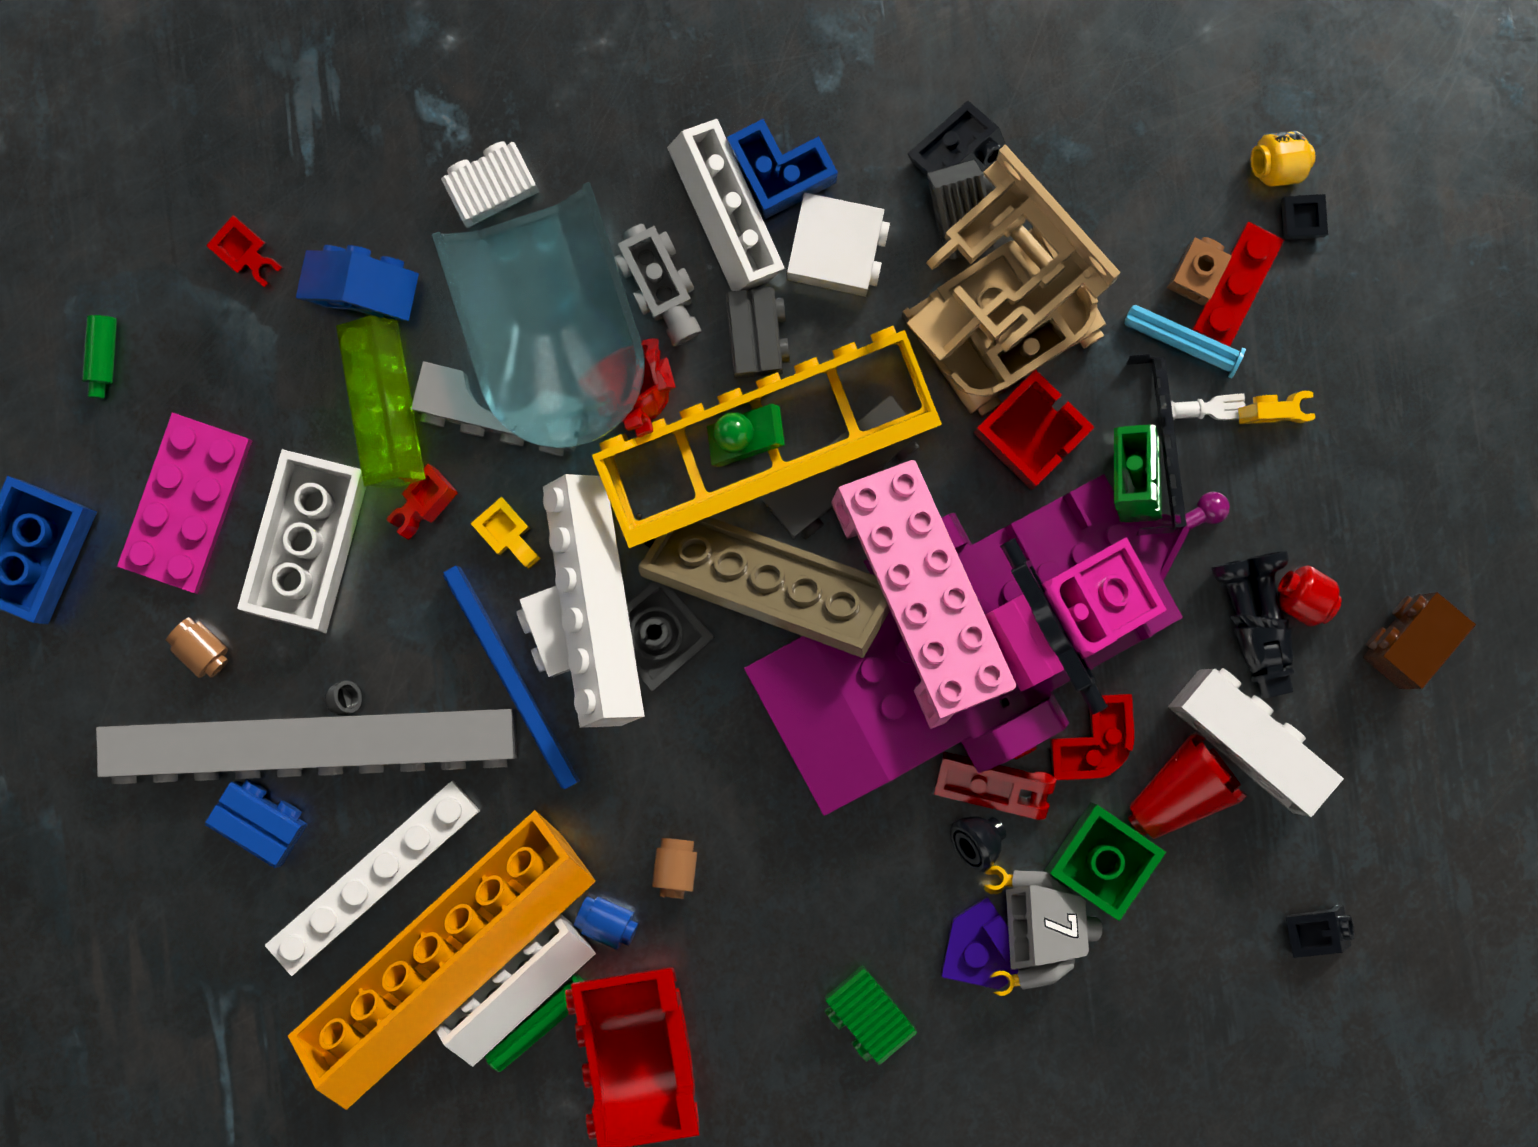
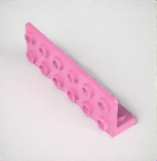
M910 460L838 487L831 504L846 538L849 539L858 535L921 678V682L915 688L914 693L930 729L945 724L955 713L1013 691L1016 688V683L916 461Z

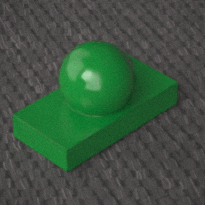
M768 404L742 414L738 412L726 413L716 423L707 426L711 465L718 467L785 445L780 406L775 404Z

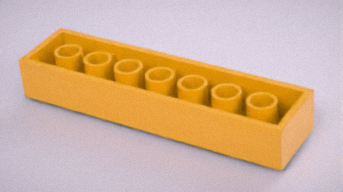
M536 810L528 815L288 1035L317 1091L347 1110L596 882L563 835Z

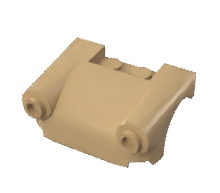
M1034 227L1029 230V233L1054 259L1058 255L1057 252ZM1011 240L938 287L928 298L911 309L906 308L903 310L902 317L907 323L937 296L944 303L952 296L953 290L959 285L983 309L1007 287L1014 293L1040 271V268L1015 241ZM1081 286L1008 352H1005L1000 346L1008 335L1024 324L1021 318L994 343L978 327L961 347H958L952 355L941 361L934 356L919 338L918 340L954 389L968 412L973 414L978 411L981 416H984L1002 403L999 396L1004 390L1031 374L1035 369L1037 370L1071 346H1076L1080 343L1083 349L1101 339L1104 336L1101 328L1106 323L1097 308V298L1095 299L1084 286Z

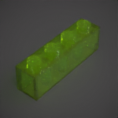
M369 315L336 325L364 487L392 489L426 480L414 411L411 410L412 399L398 321Z

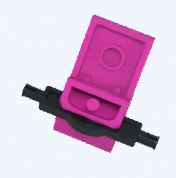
M1126 537L1043 583L1031 561H1027L1016 538L1002 544L1000 548H1002L1013 568L1011 572L1023 594L990 611L985 616L1020 691L1035 686L1065 670L1076 691L1081 692L1092 712L1091 714L1094 715L1104 710L1108 705L1095 684L1096 679L1084 658L1100 651L1117 641L1118 638L1167 610L1128 538Z

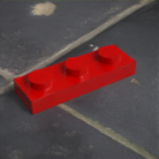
M1248 221L1230 253L1232 257L1211 299L1203 306L1191 330L1230 347L1284 239Z

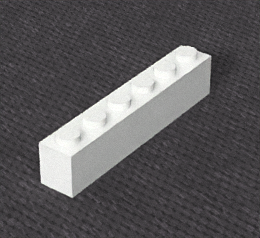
M565 474L543 486V505L547 512L550 532L549 544L553 551L556 571L555 583L559 590L562 627L565 631L569 655L568 667L571 671L575 694L574 706L578 713L580 728L622 726L645 716L611 504L600 476Z

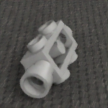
M644 224L636 225L622 234L624 241L618 243L621 254L615 256V259L625 279L633 276L639 288L633 295L643 315L651 312L655 322L664 318L668 326L665 332L672 346L681 345L701 334L702 330L694 316L690 317L686 309L687 306L692 304L688 293L694 291L695 288L685 268L676 270L670 257L677 253L667 232L658 234L655 226L646 229ZM645 252L653 254L654 261L649 265H642L639 262L641 254ZM663 288L672 291L671 299L665 302L657 298L658 291Z

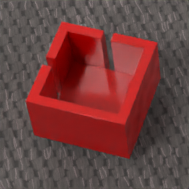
M1036 369L973 433L1030 490L1034 489L1063 460L1062 458L1067 456L1095 428L1069 401L1057 412L1052 405L1062 394Z

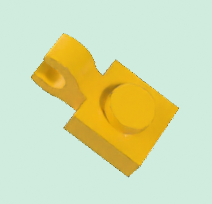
M1304 390L1293 393L1286 401L1278 402V395L1253 397V404L1238 408L1239 424L1276 423L1280 421L1304 423L1314 420V413L1305 414L1300 409V401L1313 398V392Z
M502 496L471 523L498 555H501L509 548L528 569L541 559L522 538L530 529L529 526Z

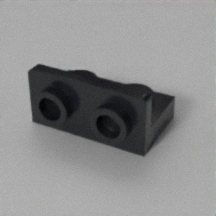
M967 101L908 153L911 162L926 176L927 173L975 160L980 170L984 171L997 160L999 149L1006 143L1000 128L971 102Z

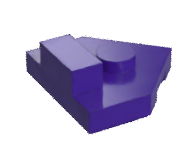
M986 896L952 918L948 945L940 976L999 990L1008 984L1007 978L1003 975L989 978L990 975L996 971H1006L1011 975L1018 974V969L1011 970L1008 926Z

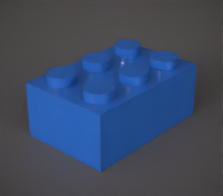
M10 476L6 477L0 491L1 610L32 623L49 624L97 511L26 481Z

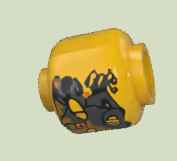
M1298 131L1266 134L1258 141L1251 152V168L1254 175L1260 178L1267 186L1301 183L1307 178L1315 163V150L1309 144L1306 137Z

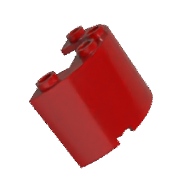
M674 967L575 982L571 984L572 989L565 991L569 1015L576 1014L577 1017L575 1030L578 1047H586L588 1063L582 1064V1074L585 1088H592L594 1095L592 1113L586 1114V1125L589 1140L596 1139L598 1147H631L699 1136V1116L697 1102H694L695 1080L680 989L675 986L677 977Z

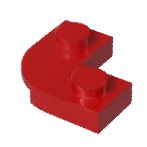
M1132 694L1102 695L1108 707L1094 715L1091 714L1090 710L1091 737L1050 739L1052 775L1056 780L1102 778L1111 775V773L1123 765L1134 746Z

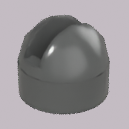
M351 681L336 683L325 694V704L328 710L337 715L353 713L359 709L362 703L361 691Z

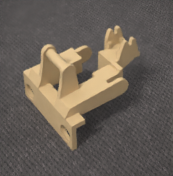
M1006 144L999 149L997 160L983 172L995 189L946 232L945 239L948 242L926 264L933 270L957 249L972 264L1004 235L1006 238L1011 236L1040 268V271L1015 293L1007 287L983 309L959 285L953 290L952 296L944 303L937 296L909 320L907 325L939 361L952 355L978 327L994 343L1021 318L1024 324L1008 335L1000 346L1005 352H1008L1081 286H1084L1096 299L1117 280L1121 273ZM1026 219L1057 252L1058 255L1054 259L1023 226Z

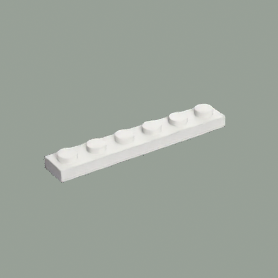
M454 780L451 781L265 944V947L291 976L295 975L477 815L480 810Z

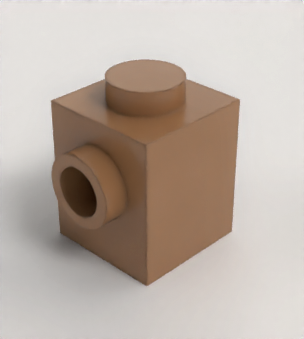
M1195 237L1188 244L1167 289L1204 306L1211 299L1232 255L1224 252L1225 247L1211 238L1202 237L1200 240Z

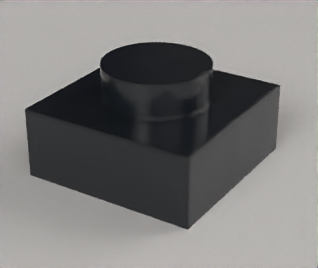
M1325 194L1285 196L1281 199L1284 240L1324 238L1328 235Z

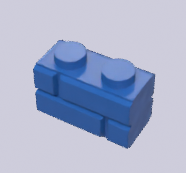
M245 779L243 784L239 781L231 782L209 815L205 825L273 868L282 866L307 827V823L299 819L302 812L282 800L276 805L264 797L267 793L265 788L249 779Z

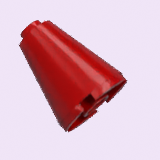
M1198 730L1189 735L1129 806L1133 814L1128 819L1135 830L1142 836L1149 834L1153 839L1159 838L1238 804L1248 796L1246 792L1237 789L1241 786L1240 782L1214 748L1210 751L1203 743L1206 738Z

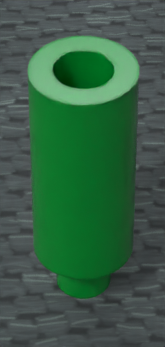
M102 315L87 316L82 381L89 383L88 397L105 398L106 384H113L117 318Z

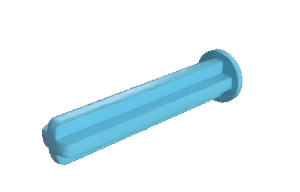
M1133 305L1129 309L1124 324L1228 371V377L1231 379L1235 375L1246 351L1243 347L1240 351L1137 305Z

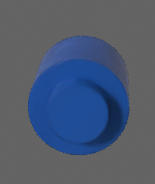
M587 896L577 914L574 927L582 930L581 934L618 951L622 944L630 945L639 923L632 921L634 917L633 911L599 896L596 900Z

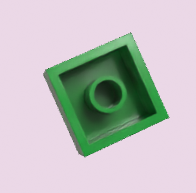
M1090 802L1045 868V871L1111 917L1120 921L1166 854V851L1099 805Z

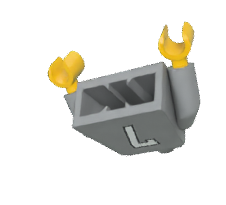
M997 865L992 866L985 872L987 875H998L1002 880V883L997 886L991 884L984 885L986 892L999 894L1005 889V886L1013 887V889L1006 890L1011 970L1018 969V974L1011 975L1006 971L993 972L989 978L1003 975L1008 980V987L1004 991L992 992L993 994L1005 996L1014 987L1018 986L1025 990L1055 984L1074 968L1075 958L1088 955V941H1098L1101 938L1102 923L1098 917L1086 915V901L1084 898L1071 894L1066 885L1048 872L1014 870L1013 874H1007L1002 867Z

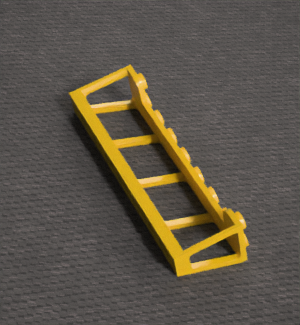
M894 326L871 334L873 343L857 349L856 343L852 342L832 350L834 355L832 360L819 364L817 357L795 365L796 374L782 380L777 372L755 381L758 389L743 395L741 389L737 388L717 396L720 404L704 410L702 403L679 411L682 419L666 425L664 418L652 422L653 432L643 437L628 440L626 433L598 443L601 451L592 454V457L628 547L631 548L942 425L905 330L896 333ZM896 344L899 346L922 407L915 412L867 431H861L858 428L841 384L837 368L842 364ZM817 374H827L849 431L848 438L788 462L782 460L778 448L768 451L772 461L770 469L713 492H708L705 489L685 433L687 426L745 403H749L752 410L762 407L761 398ZM673 433L679 445L696 496L690 501L645 519L636 520L615 462V456Z

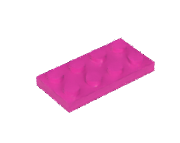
M172 412L117 567L198 594L253 440Z

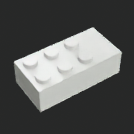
M281 450L237 607L238 610L247 614L327 633L369 476L362 469Z
M1215 668L1198 670L1170 703L1168 708L1195 731L1198 730L1208 742L1293 814L1312 817L1344 778L1302 744L1306 737L1287 722L1284 725L1276 722L1270 716L1274 711L1267 703L1255 695L1250 698L1238 689L1241 682L1224 668H1221L1220 671Z

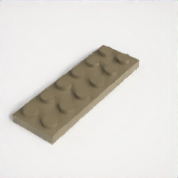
M711 517L657 537L638 566L641 577L864 658L890 612L888 603L875 575Z

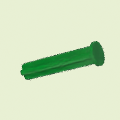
M577 973L571 976L572 980L523 1020L484 1056L486 1062L493 1070L501 1072L569 1015L565 991L572 989V983L584 981Z

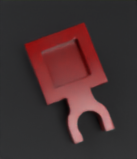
M232 215L206 245L236 273H240L247 265L252 270L254 279L263 287L269 284L260 274V269L264 264L272 265L278 272L283 268L274 259L265 258L258 253L266 243L235 215Z
M427 464L401 493L407 502L402 507L396 508L386 520L399 528L397 533L400 536L410 540L417 532L420 521L425 519L432 523L458 492L438 469Z

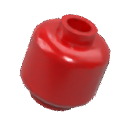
M1303 566L1294 572L1288 571L1278 585L1280 608L1307 626L1311 627L1321 623H1328L1336 616L1341 607L1342 598L1339 596L1340 589L1338 583L1312 566Z

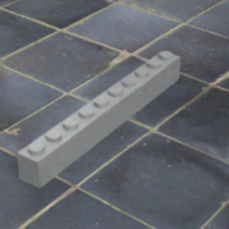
M516 709L96 727L98 777L111 776V784L137 783V775H152L153 783L178 781V773H194V781L219 780V772L235 771V779L260 778V770L276 769V777L302 776L301 768L315 767L318 769V775L343 774V766H359V774L383 773L384 764H400V772L425 771V763L441 762V770L466 769V761L482 760L483 768L508 767L507 759L518 758Z

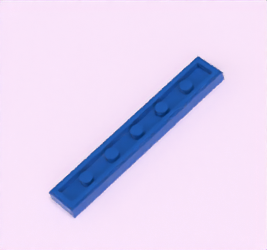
M454 566L443 572L444 579L561 789L564 788L565 790L578 783L580 780L462 568Z

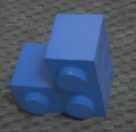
M764 119L727 137L729 146L764 220L802 201L804 192L816 194L837 183L838 172L819 136L783 155Z
M324 245L323 251L306 250L296 298L330 309H351L384 320L409 321L419 273L405 269V262L399 259L381 256L380 260L370 257L371 250L363 247L347 245L346 249L337 246Z

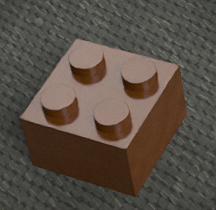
M1438 592L1418 594L1413 598L1407 596L1394 609L1392 614L1396 618L1387 629L1379 628L1368 640L1366 646L1370 649L1363 658L1399 689H1423L1476 624Z

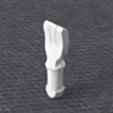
M1245 394L1215 396L1205 403L1202 399L1177 403L1171 401L1173 421L1181 418L1197 417L1198 419H1203L1205 415H1209L1215 420L1239 419L1238 408L1245 406ZM1166 403L1162 405L1161 409H1166Z

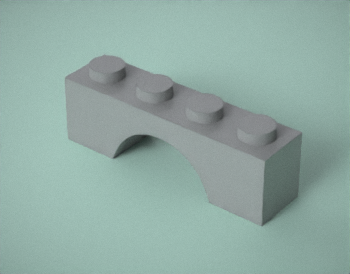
M424 361L411 410L421 415L420 422L437 427H444L445 421L460 424V432L478 437H483L485 431L501 434L499 441L523 447L524 441H530L540 444L539 451L563 457L564 450L575 451L586 408L583 400L542 391L530 406L521 411L509 414L494 413L484 409L476 402L470 390L468 376L463 371Z

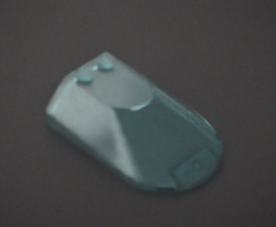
M590 182L582 184L583 188L557 205L479 231L443 234L439 231L432 234L479 386L489 409L513 434L523 440L543 447H577L607 435L630 413L640 394L644 380L645 357L642 341Z

